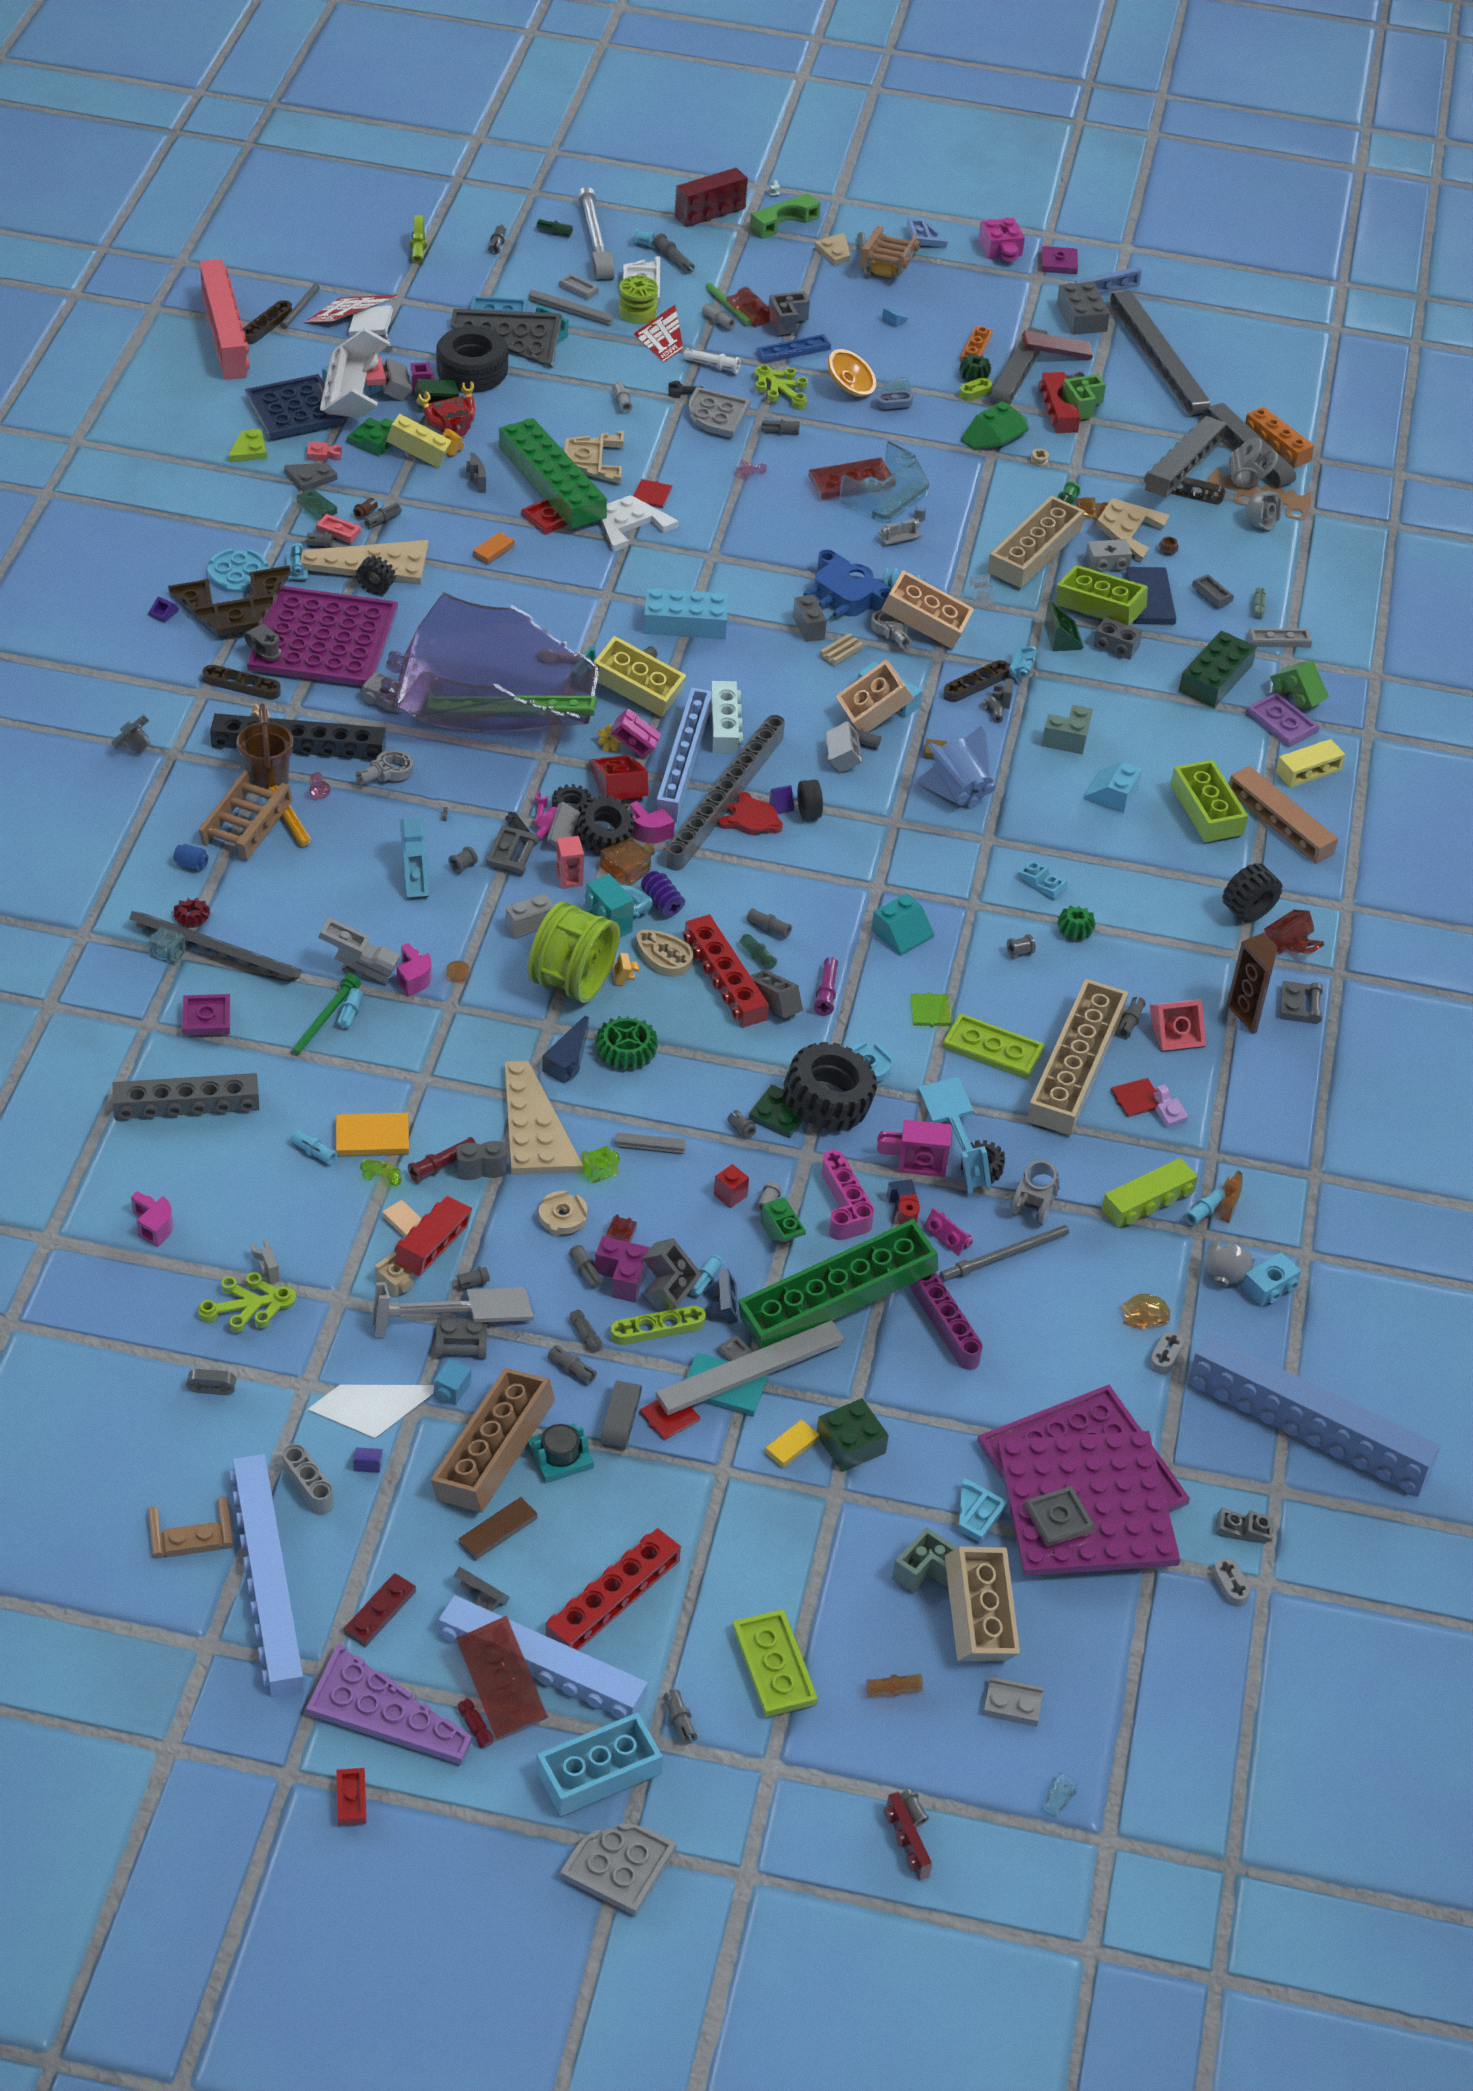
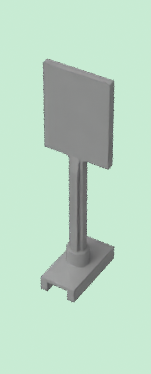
M376 1282L372 1324H376L375 1337H385L388 1317H399V1314L470 1311L474 1323L533 1320L534 1316L525 1287L467 1289L468 1301L399 1303L398 1301L390 1302L386 1282Z

